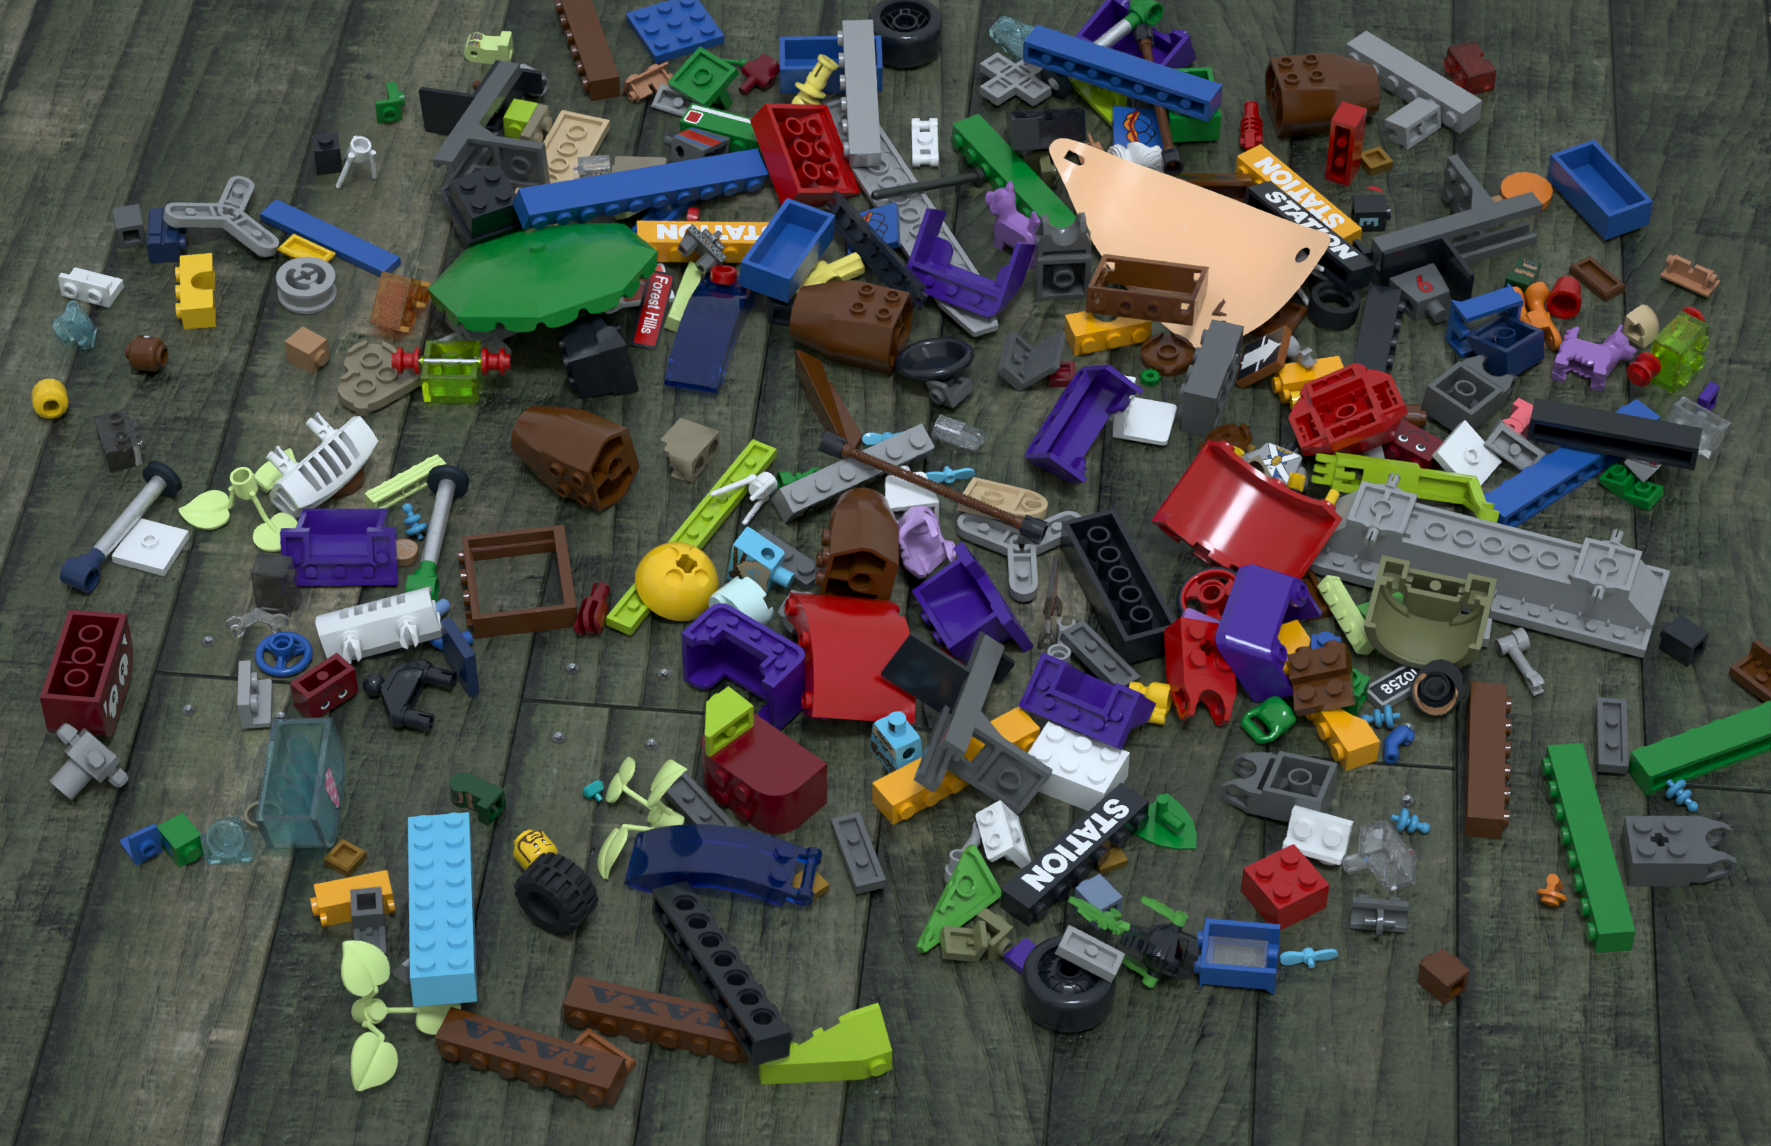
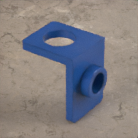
M155 824L120 840L121 846L135 865L163 852L158 827Z

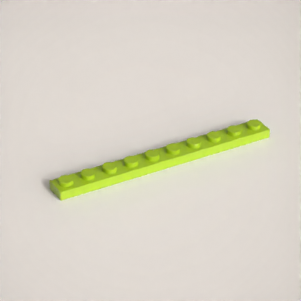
M752 439L668 543L683 542L701 550L748 493L750 485H744L712 497L710 493L743 480L751 474L758 476L765 472L777 457V449ZM635 583L606 617L607 626L630 636L652 611L641 600Z

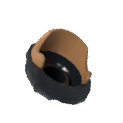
M1444 659L1432 660L1418 671L1411 682L1410 696L1414 706L1424 714L1438 716L1450 712L1457 705L1463 687L1462 674L1459 668L1451 661Z

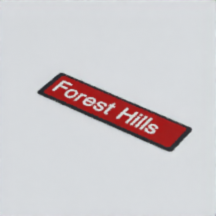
M655 270L647 278L630 341L632 345L651 349L657 348L675 279L674 274Z

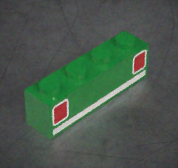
M691 103L680 120V133L690 128H698L729 137V153L758 149L762 161L765 163L750 122L751 118Z

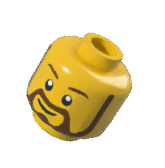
M541 830L524 831L514 841L513 857L524 871L540 854H547L548 852L558 854L557 847Z

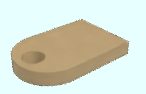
M973 477L963 494L982 501V503L985 502L992 505V507L995 506L1002 509V511L1005 510V512L1012 513L1015 517L1029 515L1044 520L1046 517L1047 500L1042 495L1031 490ZM958 503L957 510L993 518L986 515V513H980L976 509L973 510V508L971 509L966 507V505Z

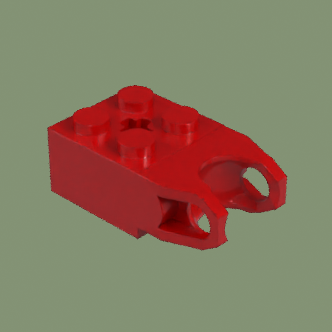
M1180 617L1164 629L1167 684H1170L1171 697L1181 720L1187 721L1189 717L1194 716L1199 700L1208 707L1210 715L1217 726H1223L1230 721L1232 706L1237 694L1236 675L1216 645V632L1219 623Z

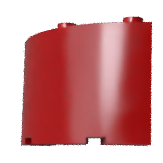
M1208 440L1154 515L1151 522L1176 543L1183 540L1195 550L1192 555L1210 567L1217 566L1218 568L1221 566L1238 572L1241 566L1255 564L1301 580L1343 519L1335 512L1336 507L1325 499L1317 500L1287 488L1285 483L1278 478L1273 477L1271 479L1239 457L1234 452V447L1228 442Z
M790 592L789 598L785 601L784 611L785 615L788 616L787 621L795 627L798 633V645L805 652V691L801 698V707L804 709V715L878 721L892 712L898 711L905 714L909 724H915L916 698L881 675L882 669L910 634L905 617L898 615L900 611L899 606L890 600Z

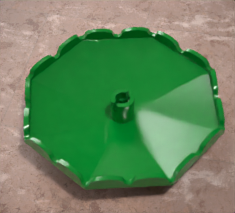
M567 223L565 225H548L541 229H525L468 248L429 286L428 293L437 310L446 312L448 319L454 326L458 327L463 324L470 331H492L497 327L498 322L504 324L506 329L514 332L533 331L536 329L537 323L540 322L545 323L549 328H554L574 321L578 317L579 310L585 308L591 314L601 313L616 307L622 295L624 298L633 297L639 289L640 279H647L654 273L657 267L658 252L625 224Z

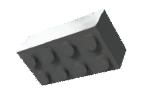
M1212 319L1208 330H1203L1200 341L1202 346L1197 347L1193 359L1195 364L1194 366L1189 365L1186 381L1188 382L1187 384L1182 383L1179 393V399L1183 400V403L1180 404L1177 419L1181 420L1182 432L1205 437L1210 431L1217 428L1239 370L1244 326Z

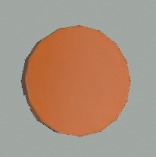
M1519 172L1507 176L1502 181L1500 196L1503 200L1533 192L1542 203V210L1550 205L1553 193L1551 184L1545 178L1529 172Z

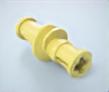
M819 54L817 57L819 61L812 72L808 74L806 82L804 84L796 82L795 86L800 91L791 103L821 105L820 99L826 97L825 93L821 90L825 88L830 75L834 70L838 69L839 65L829 57Z

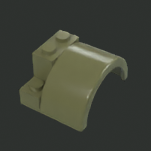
M1382 555L1364 623L1365 634L1370 643L1380 653L1402 665L1421 669L1432 660L1444 659L1451 661L1458 668H1462L1474 661L1480 653L1488 616H1490L1497 579L1468 573L1467 579L1428 572L1410 568V561ZM1404 592L1402 604L1392 596L1393 593ZM1463 605L1471 608V613L1461 616Z

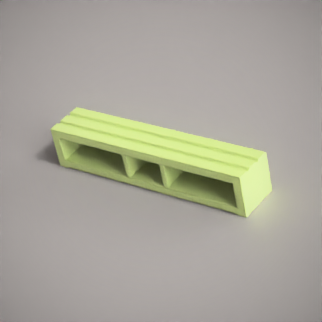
M689 261L664 325V328L676 333H680L682 328H686L689 321L686 317H690L693 310L690 306H694L697 299L695 294L698 295L701 289L699 283L702 284L705 275L691 261Z
M436 454L412 466L405 472L397 474L394 478L384 481L381 485L364 493L366 506L369 509L389 508L427 487L429 471L435 466L447 465L446 462Z
M1326 575L1318 584V590L1356 654L1369 655L1375 647L1370 643L1365 634L1364 618L1341 582V579L1336 576Z

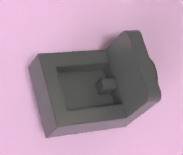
M958 375L947 379L943 383L936 380H928L926 382L930 391V398L936 404H942L950 408H954L975 388L971 379Z

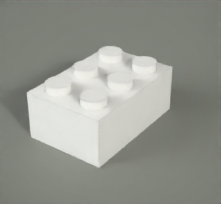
M1049 721L1028 752V754L1053 769L1050 778L1038 792L1090 811L1120 783H1124L1128 777L1130 752L1119 750Z

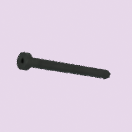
M975 167L970 170V173L874 190L871 193V198L877 201L967 183L978 186L984 183L985 175L981 167Z

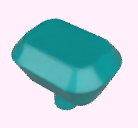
M596 780L584 787L582 796L588 800L595 797L598 802L602 801L603 798L600 794L604 791L603 781Z

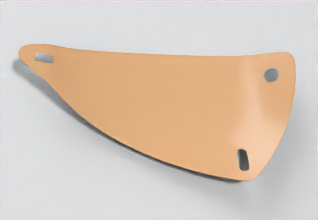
M1066 138L1057 139L1050 145L1051 157L1065 184L1077 214L1085 212L1086 223L1091 231L1090 238L1101 256L1103 254L1209 267L1207 293L1193 326L1161 322L1174 334L1187 338L1195 348L1202 346L1200 345L1202 332L1204 329L1208 330L1212 319L1244 326L1243 336L1265 323L1300 288L1330 244L1328 233L1285 220L1216 192L1117 157L1090 145ZM1068 150L1082 156L1085 160L1084 164L1079 166L1064 159ZM1303 248H1309L1310 254L1307 259L1297 263L1295 261L1297 253ZM1107 262L1110 269H1114L1115 263ZM1194 273V280L1199 279L1200 273ZM1125 286L1129 291L1191 298L1192 296L1189 293ZM1224 299L1225 304L1220 312L1226 313L1227 316L1212 315L1215 308ZM1182 303L1181 309L1187 310L1189 304Z

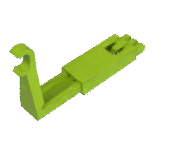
M1335 452V455L1316 454L1315 460L1324 462L1326 465L1314 464L1313 471L1324 473V475H1312L1311 481L1313 483L1329 485L1330 489L1338 492L1352 493L1359 490L1362 481L1373 484H1386L1389 474L1394 473V477L1396 474L1400 476L1397 488L1405 492L1417 494V498L1463 504L1472 510L1479 519L1495 523L1498 521L1499 511L1494 510L1495 504L1486 502L1477 476L1420 468L1418 463ZM1345 467L1364 469L1363 474H1361L1362 479L1355 478V471H1344Z

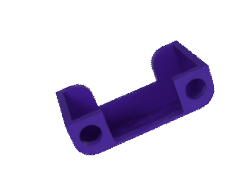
M1106 0L1075 37L1092 43L1128 15L1130 2L1128 0ZM1151 26L1154 35L1152 53L1155 63L1179 69L1186 68L1196 60L1191 37L1186 31L1173 29L1169 34H1163ZM1132 31L1111 47V49L1143 59L1142 51L1138 50L1137 44L1134 42Z

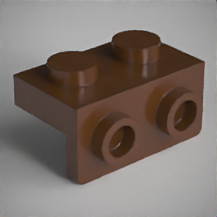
M1757 639L1752 642L1750 653L1730 667L1728 675L1764 702L1771 701V648Z

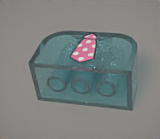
M332 718L272 720L255 820L269 849L331 848L335 842L345 782V755L341 739Z

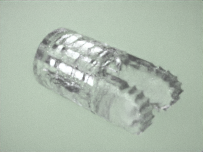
M939 415L932 433V437L935 439H940V441L954 444L958 447L969 448L970 450L978 449L979 445H982L987 439L985 432L978 430V428L944 415Z

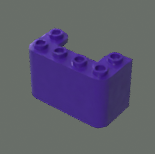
M718 603L709 607L681 633L683 677L687 683L699 689H709L714 687L724 677L730 679L767 701L758 712V716L778 730H781L802 710L801 698L805 691V652L799 645L725 603Z

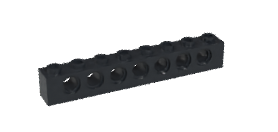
M687 881L653 889V916L753 1065L756 1066L789 1057L790 1042L793 1041V1032L790 1025L784 1023L779 1015L777 1006L771 1004L766 996L764 987L761 984L758 985L748 965L745 966L740 959L737 948L732 947L729 943L724 929L718 927L712 912L703 905L697 891L694 892Z

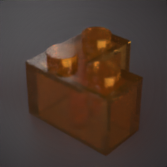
M382 271L370 324L409 333V328L413 326L415 321L414 308H425V303H428L430 299L428 288L431 282Z

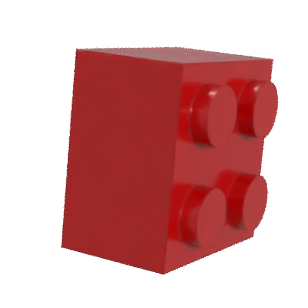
M1292 844L1243 868L1241 892L1267 923L1280 924L1281 931L1327 907L1329 884L1296 845Z

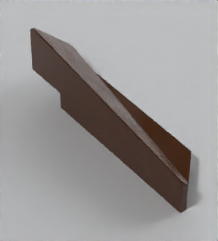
M798 349L795 350V371L806 389V398L825 431L840 435L842 438L847 439L848 444L852 445L855 449H859L862 444V434L833 384L828 382L821 360Z

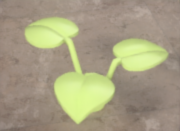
M290 448L285 450L284 452L294 463H297ZM270 461L260 467L255 475L247 467L235 469L230 475L232 486L228 488L230 492L229 498L222 491L212 490L200 494L189 504L178 509L180 515L190 525L202 530H213L229 521L230 513L228 509L234 506L235 494L243 500L252 499L265 522L254 530L253 540L260 550L266 552L281 551V528H296L297 526L296 519L284 512L278 513L269 519L256 496L258 488L268 493L283 476Z
M627 757L623 761L619 772L616 773L610 782L606 793V801L611 804L614 803L622 791H624L651 810L647 821L651 823V827L623 824L620 829H613L602 845L598 855V870L604 879L609 881V871L627 840L629 830L648 832L656 836L660 831L672 838L679 833L684 822V816L667 807L660 799L669 787L687 771L684 766L679 765L673 760H667L652 782V792L647 801L626 785L635 771L634 759Z
M344 941L342 943V981L345 988L351 994L362 996V999L355 1001L352 1006V1017L357 1023L362 1024L363 1028H368L371 1031L363 1033L358 1037L351 1055L353 1086L355 1091H362L390 1080L396 1071L398 1063L396 1049L392 1044L383 1042L385 1039L384 1034L373 1024L382 1022L386 1014L417 1013L416 1026L418 1030L425 1034L436 1035L450 1007L461 1010L460 1003L386 1008L382 1000L373 997L379 991L377 985L385 983L389 978L390 966L387 957L379 948L370 943Z

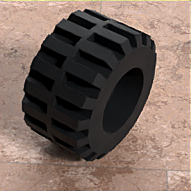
M553 852L540 854L514 883L515 896L527 916L548 932L551 931L556 935L562 934L566 936L570 933L572 934L593 912L599 901L596 887L592 884V880L586 875L584 870L572 860L560 854L556 855Z

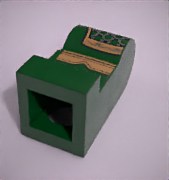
M1519 257L1515 268L1506 276L1504 288H1506L1507 284H1510L1512 287H1519L1523 289L1524 295L1527 288L1536 283L1541 263Z
M467 772L457 773L450 779L449 785L453 804L460 808H469L478 813L480 823L489 827L506 808L504 789Z

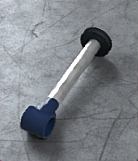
M150 461L147 467L142 470V475L147 485L87 555L81 554L78 559L70 557L65 561L60 572V581L83 592H92L100 580V564L158 496L175 497L177 492L182 489V482L176 472L162 462Z

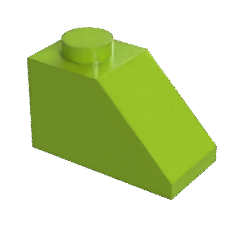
M729 686L720 693L714 694L706 702L705 753L708 757L713 756L754 726L753 705Z

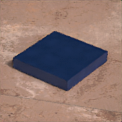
M452 618L442 619L440 624L444 659L450 669L457 672V680L468 697L478 695L479 685L475 653Z

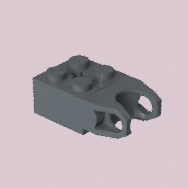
M1085 212L1078 213L1072 225L1065 228L1052 226L1049 222L1048 214H1043L1035 229L1034 245L1036 247L1034 249L1033 282L1036 301L1087 298L1092 258L1090 233L1086 223Z
M1485 355L1467 358L1463 362H1457L1427 386L1421 410H1426L1427 415L1451 431H1454L1464 420L1475 430L1503 408L1506 398L1516 387L1518 377L1513 374H1506L1500 377L1488 374L1484 370L1485 363L1488 360V357Z
M1279 751L1278 755L1266 752L1242 753L1234 758V771L1244 779L1237 778L1224 782L1222 785V798L1247 813L1290 822L1292 809L1295 805L1327 814L1337 790L1338 763ZM1246 761L1251 763L1255 770L1243 768L1240 762ZM1235 788L1245 795L1243 797H1235L1230 794L1228 789Z
M1625 816L1620 841L1627 885L1689 887L1690 882L1705 883L1734 874L1737 866L1736 858L1711 848L1729 841L1730 825L1702 816ZM1714 830L1723 831V833L1718 836L1708 835L1709 832ZM1721 863L1729 864L1727 867L1721 869L1713 867L1714 865Z

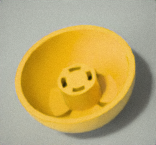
M669 542L653 548L642 558L635 572L636 590L644 604L656 614L674 621L697 619L709 608V598L719 589L718 574L711 559L699 548L683 542Z

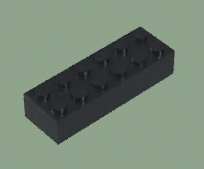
M1116 509L1062 521L1061 547L1117 654L1127 664L1165 654L1164 629L1176 620Z

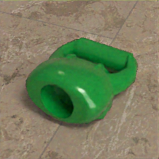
M1272 696L1267 698L1260 706L1247 711L1241 719L1240 726L1257 744H1266L1274 741L1281 734L1283 735L1288 732L1296 723V716L1280 697ZM1258 717L1259 721H1262L1271 733L1266 736L1250 719Z

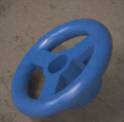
M278 632L267 636L258 644L254 658L257 666L264 673L275 677H287L301 672L309 665L312 660L313 649L310 642L298 633ZM265 650L275 655L277 660L275 667H271L264 661L263 654ZM304 653L299 663L285 668L287 661L292 656Z

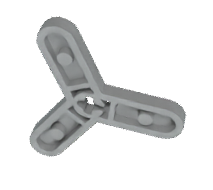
M233 176L229 179L218 203H169L164 209L163 219L169 226L173 228H224L260 257L275 255L279 245V240L275 235L244 213L252 197L254 183L243 176Z
M1064 511L1045 519L1044 521L1048 522L1049 525L1041 543L1020 535L1019 530L1012 526L967 512L958 517L957 533L968 541L1006 555L1010 596L1017 601L1026 602L1034 599L1038 593L1036 555L1061 545L1062 521L1078 518L1081 515L1074 511ZM1018 544H1024V553H1020Z

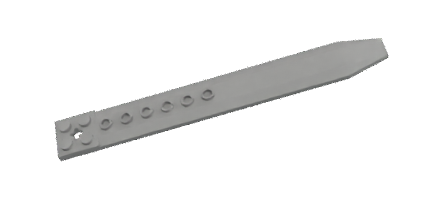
M828 92L829 94L825 93V98L820 99L821 105H828L843 145V142H848V135H843L842 119H847L846 113H841V97H845V93ZM879 125L881 145L880 166L851 167L854 177L875 208L896 202L899 207L900 246L909 260L926 208L935 209L925 192L877 201L871 198V193L874 190L917 182ZM943 221L938 237L946 239L953 247V256L950 264L980 275ZM933 297L938 306L973 337L998 330L996 316L985 317Z

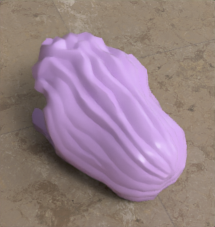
M925 505L911 507L903 514L898 521L899 553L903 561L902 564L912 575L918 579L927 577L926 574H930L947 557L951 563L956 560L957 554L953 549L955 544L953 541L944 540L939 520L930 508Z

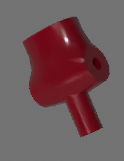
M764 53L756 60L745 63L741 74L747 80L738 88L739 92L746 95L755 85L764 90H769L780 73V64Z

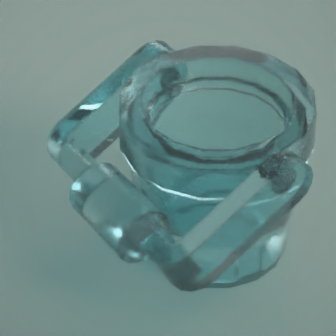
M75 300L69 301L66 310L54 318L51 324L65 344L75 340L82 349L92 348L97 329L82 306Z
M228 815L217 819L209 826L206 834H201V845L207 863L230 864L252 861L254 859L255 847L251 831H246V825L241 818ZM246 843L248 851H241Z

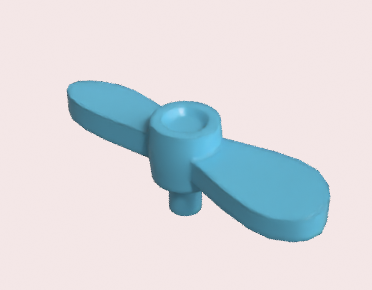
M869 432L862 436V441L866 445H874L902 432L894 434L890 432L883 434Z
M946 466L943 472H927L925 474L933 482L940 483L945 481L950 484L955 479L973 477L975 471L972 468L953 471Z
M1305 948L1302 952H1284L1279 958L1283 965L1304 962L1309 968H1314L1316 961L1334 959L1338 957V952L1335 949L1314 952L1312 948Z

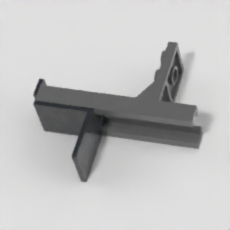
M496 60L473 94L421 87L419 89L425 131L449 135L433 158L434 168L448 165L449 172H452L441 190L450 187V180L491 167L486 164L491 156L493 158V165H500L512 187L526 188L550 183L545 143L505 137L503 117L513 99L525 101V93L540 95L543 93L544 86L541 71L520 68V63ZM439 191V193H438L439 202H444V200H443V198H442V196H441V194H440V191Z
M1456 154L1447 157L1446 169L1444 170V185L1441 190L1442 199L1454 211L1453 215L1374 237L1369 249H1366L1359 239L1353 240L1352 246L1375 263L1370 280L1373 285L1389 287L1390 278L1434 263L1449 288L1451 298L1462 302L1471 299L1475 274L1468 264L1536 244L1537 235L1535 233L1531 234L1529 231L1530 224L1527 221L1489 233H1485L1483 229L1541 213L1542 203L1533 192L1494 202ZM1462 235H1466L1465 240H1461L1455 243H1451L1449 240Z
M982 631L976 635L958 660H955L914 632H911L882 669L881 675L939 712L913 780L934 793L942 783L948 769L997 802L1001 800L1014 813L1020 815L1050 778L1053 769L1002 737L981 712L992 680L1001 683L1014 667L1015 661L1003 653L1005 646ZM973 736L985 745L971 762L963 757V755L966 753L970 739Z

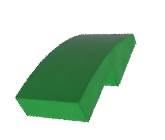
M1613 463L1599 478V483L1613 494L1646 510H1650L1664 495L1663 486L1648 481L1642 482L1628 467Z

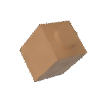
M303 326L284 341L287 361L311 374L321 366H324L330 359L327 339Z

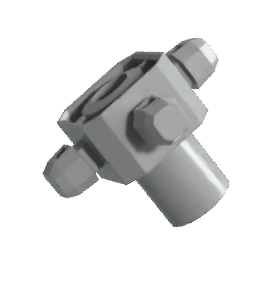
M64 723L56 733L65 744L69 743L64 751L70 756V759L50 779V782L71 800L75 798L93 777L100 783L108 777L107 781L115 787L121 788L128 780L127 774L120 767L116 768L121 760L85 728L79 734H76L78 730L70 724Z

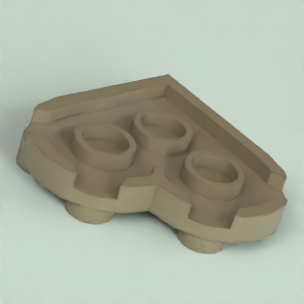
M368 340L362 341L347 350V357L344 361L345 374L340 378L341 383L338 387L339 400L343 406L355 411L358 416H367L371 411L382 408L425 384L426 376L422 371L420 375H415L413 369H405L402 375H398L397 370L392 369L391 356L392 353L397 352L396 348L382 341V345L368 344Z

